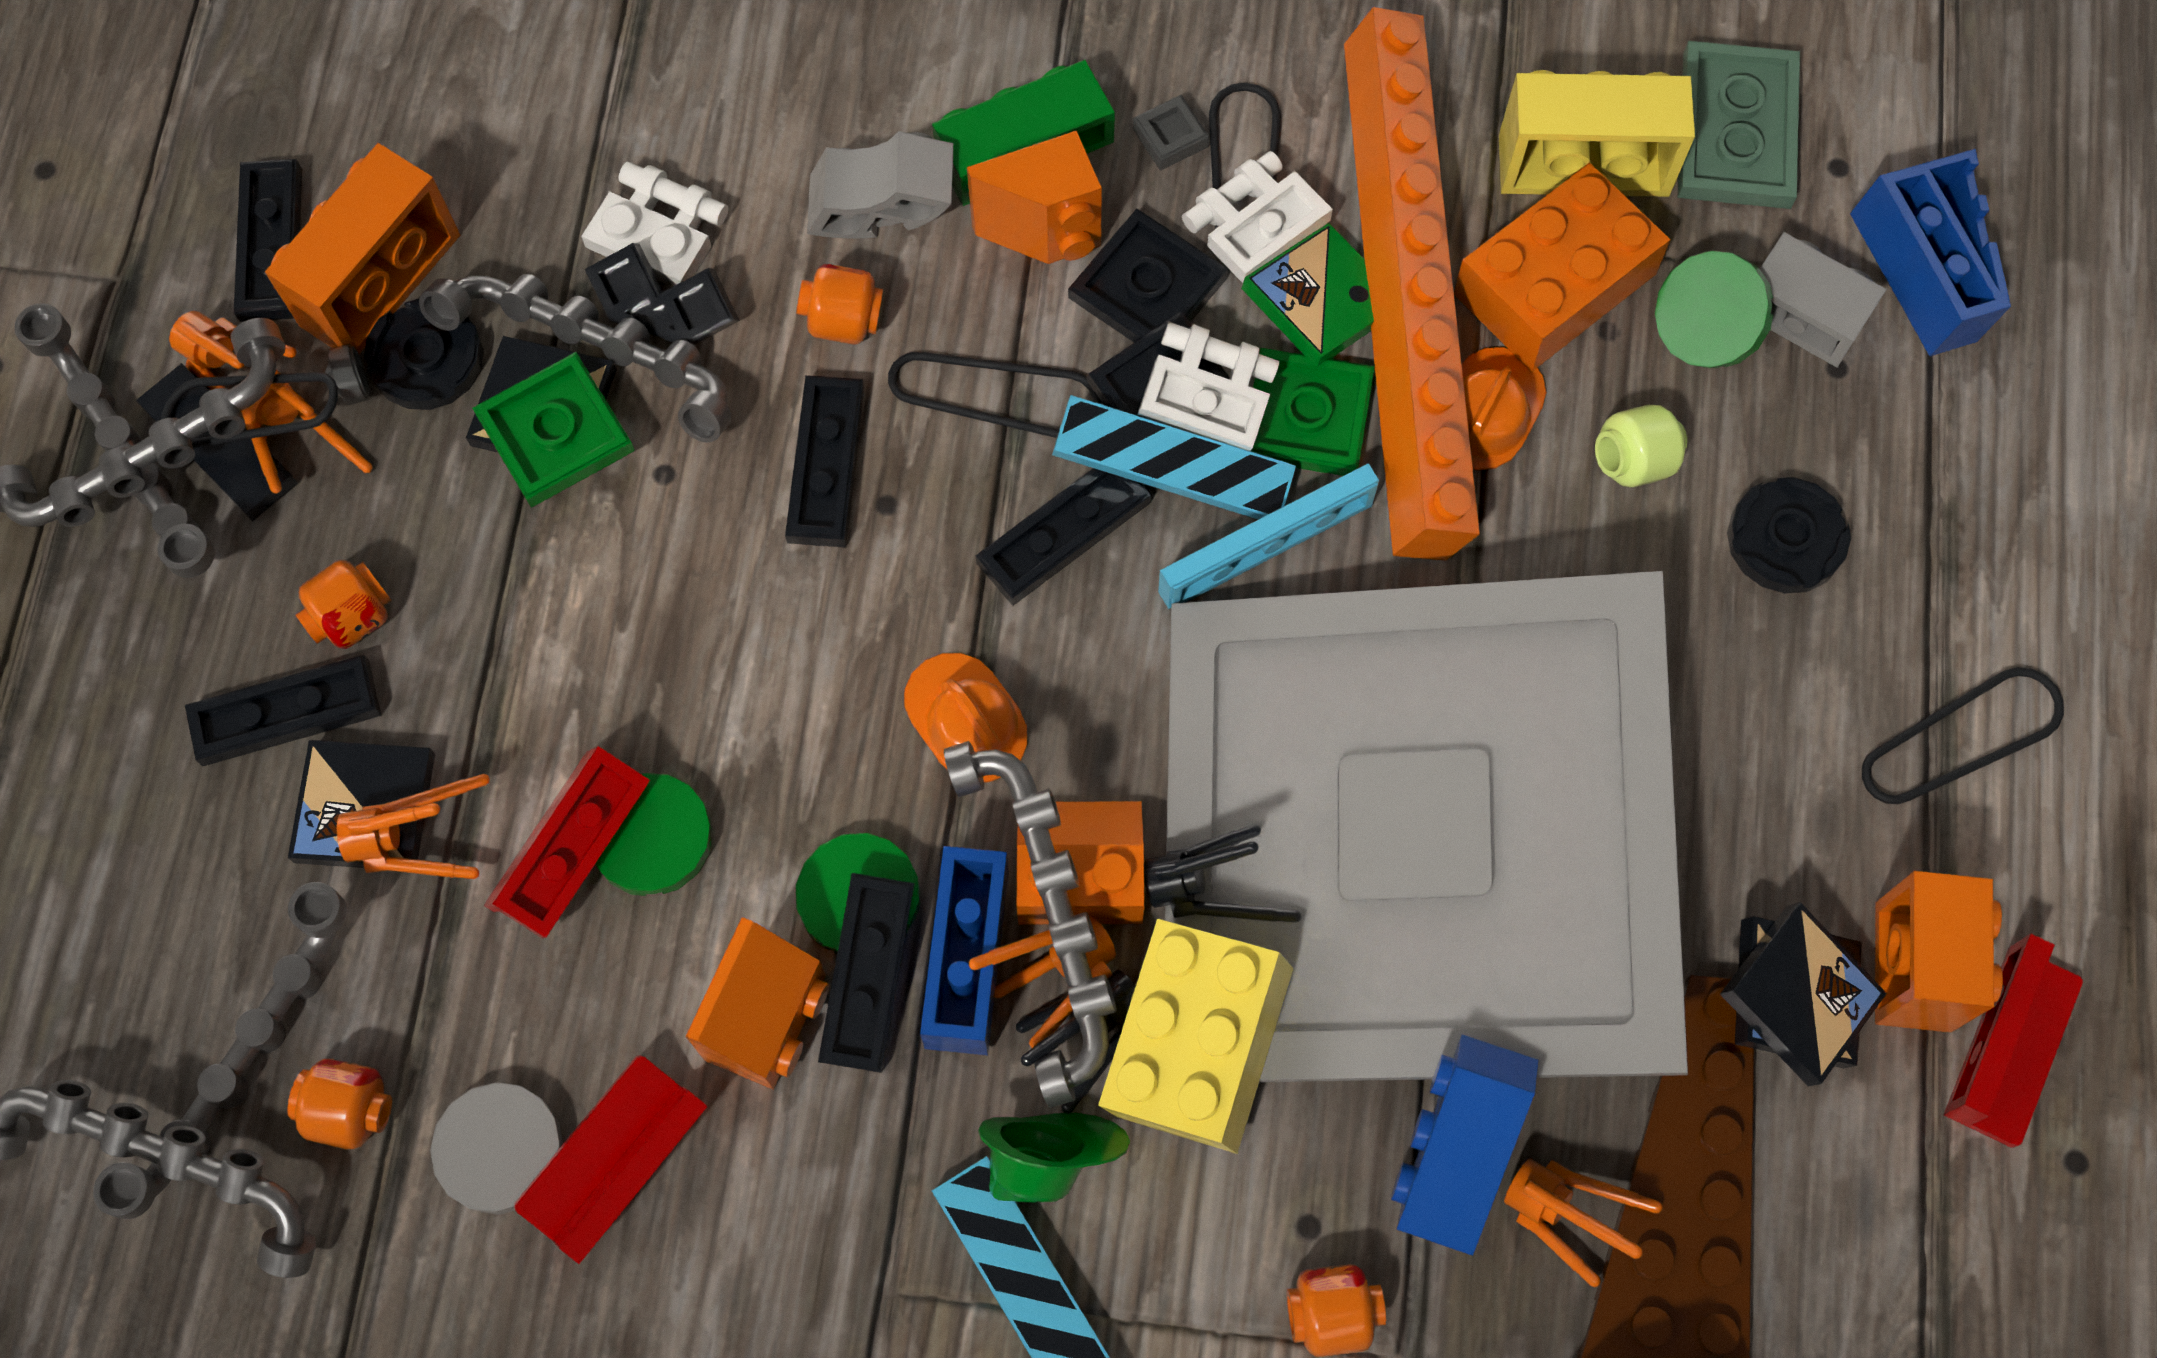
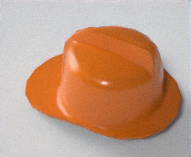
M1504 347L1484 348L1469 355L1461 364L1472 467L1477 471L1496 469L1513 459L1529 435L1542 410L1546 396L1544 377L1539 369L1536 368L1531 372L1509 349Z
M942 653L925 660L911 673L904 689L905 710L914 728L944 768L947 769L944 749L970 741L975 752L996 749L1013 754L1021 761L1027 747V725L1019 707L994 673L979 659L962 653ZM996 775L983 776L984 783L1001 778Z

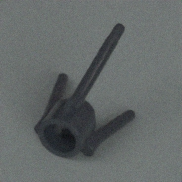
M1257 824L1228 832L1188 848L1167 851L1165 856L1149 858L1144 862V882L1152 906L1157 908L1171 905L1174 918L1204 915L1293 923L1299 922L1302 918L1301 913L1297 910L1195 901V895L1202 894L1205 891L1204 868L1257 853L1259 846L1256 842L1250 841L1239 844L1261 833V828Z
M1119 969L1108 978L1117 1011L1104 1015L1108 1033L1112 1030L1115 1032L1109 1041L1105 1062L1091 1079L1074 1087L1075 1100L1061 1106L1065 1114L1071 1113L1113 1060L1136 987L1134 982ZM1065 998L1019 1021L1016 1024L1017 1032L1025 1033L1043 1024ZM1076 1017L1026 1052L1021 1057V1063L1027 1067L1031 1066L1044 1055L1049 1054L1081 1031Z

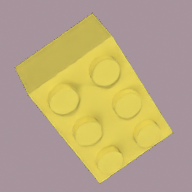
M1548 70L1517 73L1499 132L1501 194L1548 195L1590 162L1625 196L1669 197L1695 138L1691 76H1670L1663 72H1653L1646 75H1613L1606 71H1595L1588 74H1555Z
M1157 919L1098 1106L1118 1118L1238 1154L1294 968L1280 952Z

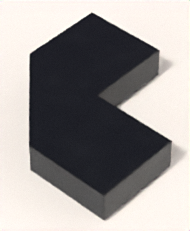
M631 243L584 269L610 321L619 324L624 318L636 319L647 328L649 334L671 342L685 340L695 345L740 321L715 269L707 268L663 292L640 244Z

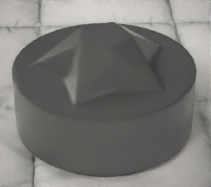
M346 344L329 349V362L325 373L335 380L338 387V395L342 397L344 403L348 406L368 400V397H370V387L362 360L356 348L351 344Z

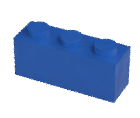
M943 846L920 1031L925 1049L988 1056L999 963L978 970L970 969L968 964L970 959L1001 947L1009 877L1007 852Z
M1461 1034L1453 1058L1443 1054L1440 1056L1430 1087V1093L1439 1096L1433 1112L1421 1110L1410 1143V1147L1419 1150L1414 1166L1402 1162L1392 1191L1391 1200L1401 1203L1397 1230L1473 1256L1535 1095L1538 1059Z

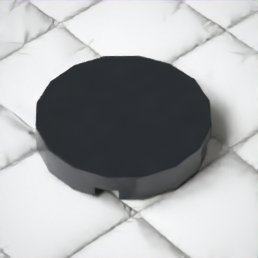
M419 298L405 302L404 305L406 307L398 309L393 314L389 310L377 320L367 336L364 360L372 382L389 401L407 409L432 410L453 403L470 390L481 372L484 349L479 333L469 317L456 329L447 331L437 328L425 318L419 306Z
M1795 477L1778 478L1776 482L1765 484L1762 482L1752 487L1733 510L1727 530L1730 553L1741 571L1761 587L1784 594L1808 592L1827 583L1847 558L1851 533L1849 524L1846 526L1845 519L1841 515L1843 509L1836 498L1816 483Z

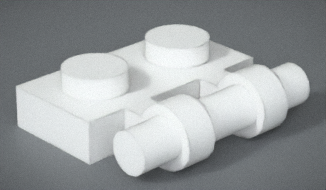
M1271 151L1256 161L1252 159L1245 161L1235 169V177L1217 190L1213 187L1208 188L1196 197V205L1182 215L1185 226L1192 233H1197L1209 223L1218 226L1217 229L1208 234L1207 246L1242 283L1246 276L1331 221L1333 209L1296 171L1279 183L1272 178L1283 167L1280 159ZM1247 195L1257 198L1240 212L1233 207Z
M626 162L620 170L619 182L634 188L635 192L630 200L609 191L582 234V240L586 248L605 257L631 243L640 244L657 280L673 287L695 275L712 247L709 236L697 230L702 220L704 219L717 226H721L727 217L728 205L712 199L710 191L697 185H691L687 188L667 179L665 171L652 165L642 168L631 162ZM659 200L680 209L674 220L652 211Z
M1168 322L1161 344L1182 351L1181 359L1179 362L1158 355L1137 415L1251 451L1270 394L1249 387L1248 384L1251 376L1272 383L1279 366V361L1258 354L1259 347L1242 342L1239 347L1209 336V329L1193 324L1191 329ZM1201 358L1232 369L1230 379L1199 369L1198 366Z

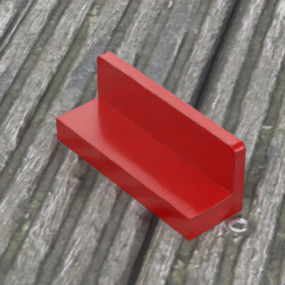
M599 746L587 751L486 900L484 906L492 912L500 911L542 939L547 938L650 780Z
M2029 934L2008 948L2001 966L2003 975L2001 995L1998 1001L1994 1002V1007L1983 1013L1943 1114L2011 1148L2021 1145L2083 984V979L2079 975L2049 962L2055 944L2033 934Z
M642 1055L636 1056L515 1201V1211L550 1238L561 1251L580 1264L708 1106L688 1089L678 1085Z

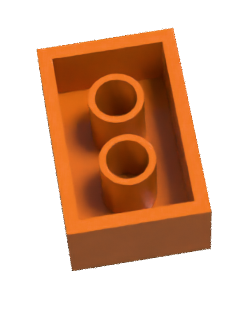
M377 143L365 158H361L353 164L346 180L332 196L316 206L309 222L297 236L276 252L265 274L302 329L331 348L351 344L360 354L365 348L367 336L377 320L389 310L392 314L397 311L461 235L434 178L385 146Z
M1589 162L1462 259L1454 295L1533 372L1653 278L1658 272L1671 239Z

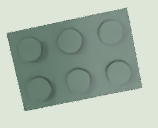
M1688 41L1683 53L1682 76H1691L1695 138L1678 175L1677 198L1791 209L1797 198L1800 51Z

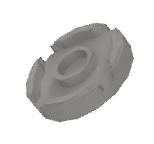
M498 1082L475 1087L450 1103L435 1126L430 1149L434 1175L448 1196L471 1210L496 1215L515 1211V1201L563 1145L560 1122L547 1103L524 1087Z

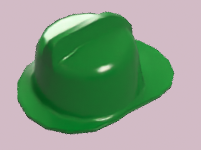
M1077 1112L1069 1114L1053 1113L1022 1118L993 1117L983 1121L978 1129L981 1140L991 1148L989 1165L991 1172L990 1192L995 1199L1000 1201L1033 1203L1056 1202L1063 1199L1071 1190L1083 1167L1115 1161L1127 1153L1130 1144L1126 1131L1116 1123L1096 1115Z

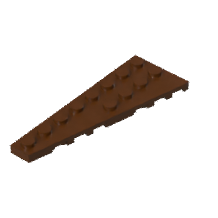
M1690 975L1685 980L1684 1002L1688 1075L1660 1076L1657 1088L1651 1098L1648 1109L1650 1113L1640 1148L1635 1154L1631 1168L1633 1172L1628 1186L1630 1191L1661 1202L1662 1210L1660 1213H1652L1625 1204L1619 1210L1614 1230L1640 1246L1643 1253L1640 1258L1634 1259L1609 1245L1600 1277L1601 1283L1597 1287L1594 1298L1596 1302L1584 1344L1580 1347L1577 1358H1750L1754 1049L1735 1045L1736 1010L1720 995L1731 979Z

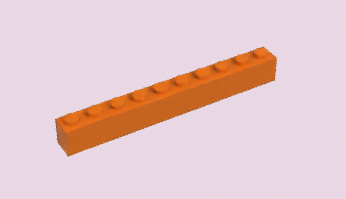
M1372 7L1344 43L1364 259L1374 318L1371 333L1393 556L1447 561L1476 538L1480 532L1424 16Z

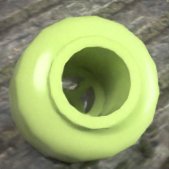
M1645 405L1617 412L1606 419L1596 439V459L1601 470L1621 486L1638 487L1669 478L1680 469L1687 448V434L1685 428L1673 413L1661 405Z

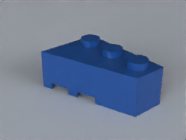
M1976 149L1880 175L1850 213L1929 356L1978 342L2011 307L1997 242H1989L1984 216L1989 212L1986 195H1979L1973 171L1979 165Z

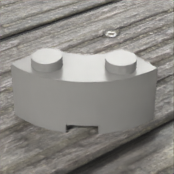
M898 131L887 142L870 148L838 149L826 147L810 174L807 234L847 239L877 237V227L903 223L904 227L909 231L934 220L947 210L952 201L953 143L933 139L925 133Z

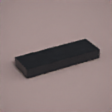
M297 159L240 162L234 314L240 322L255 318L270 320L294 319L265 274V271L271 265L276 252L283 245L290 243L300 232L302 168Z
M181 363L136 401L157 422L162 419L166 402L172 393L184 382L196 377ZM205 386L190 389L175 405L171 418L180 419L199 408L200 398L209 390ZM207 431L202 435L196 437L195 439L209 437L211 435L209 434V431ZM251 439L194 448L195 457L193 461L252 522L298 484L289 471L272 455L282 490L277 494L271 492Z
M805 375L785 532L787 544L846 548L865 390L863 379Z
M1093 468L975 555L976 564L1010 604L1014 606L1151 503V494L1140 482Z
M364 655L185 705L195 760L201 766L218 763L382 716L370 662Z
M856 873L851 874L818 1062L882 1072L912 905L914 883Z

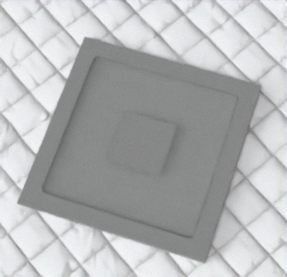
M1663 571L1171 604L1166 854L1167 851L1188 848L1228 832L1257 824L1261 828V833L1256 837L1239 843L1256 842L1259 846L1257 853L1204 868L1205 891L1202 894H1196L1194 897L1195 901L1276 907L1279 909L1297 910L1302 915L1301 920L1296 923L1204 915L1174 918L1171 905L1165 906V921L1280 952L1294 968L1259 1082L1433 1079L1440 1056L1443 1054L1453 1058L1461 1034L1538 1059L1537 1078L1688 1075Z

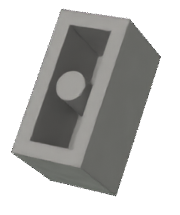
M1783 232L1760 268L1771 285L1773 299L1771 298V314H1773L1771 331L1836 368L1887 290L1873 282L1866 273L1844 266L1823 254L1814 244L1805 240H1798Z

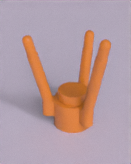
M190 311L179 317L174 323L169 336L170 345L176 352L187 358L185 367L198 378L216 377L210 369L221 367L225 363L236 369L244 367V364L240 363L236 354H234L231 342V333L237 326L227 319L220 318L213 321L201 312ZM285 344L283 356L294 358L297 354L296 349ZM224 385L207 386L210 390L217 388H225Z
M272 383L263 397L241 411L248 430L261 428L263 424L275 426L291 423L297 415L304 421L318 416L314 412L313 407L298 395L288 383ZM326 422L313 428L364 473L372 471V464ZM265 436L252 438L253 446L271 492L277 494L281 492L282 485Z
M480 774L385 804L365 806L359 811L339 814L337 819V840L341 856L347 863L363 861L366 873L389 870L450 878H478L480 873L476 867L390 857L388 852L389 850L399 848L400 824L439 814L441 808L434 802L486 786L490 782L489 776L487 774Z
M1089 916L1098 949L1085 953L1092 978L1105 974L1108 979L1112 976V973L1106 964L1115 959V947L1104 927L1095 918ZM1050 930L976 956L969 960L968 965L970 969L978 970L1053 944ZM1054 945L1049 948L1050 955L997 985L995 998H1001L1015 989H1019L1055 967L1065 978L1061 961L1057 956ZM1069 995L1030 1039L1029 1044L1031 1048L1056 1031L1073 1012Z
M1528 1159L1519 1169L1509 1186L1504 1203L1520 1212L1516 1220L1518 1224L1535 1233L1590 1286L1598 1287L1601 1283V1278L1544 1221L1556 1225L1561 1217H1564L1634 1259L1642 1256L1643 1252L1640 1246L1570 1204L1573 1191L1565 1187V1185L1652 1213L1661 1212V1202L1572 1172L1554 1160H1551L1547 1167H1544L1533 1159Z

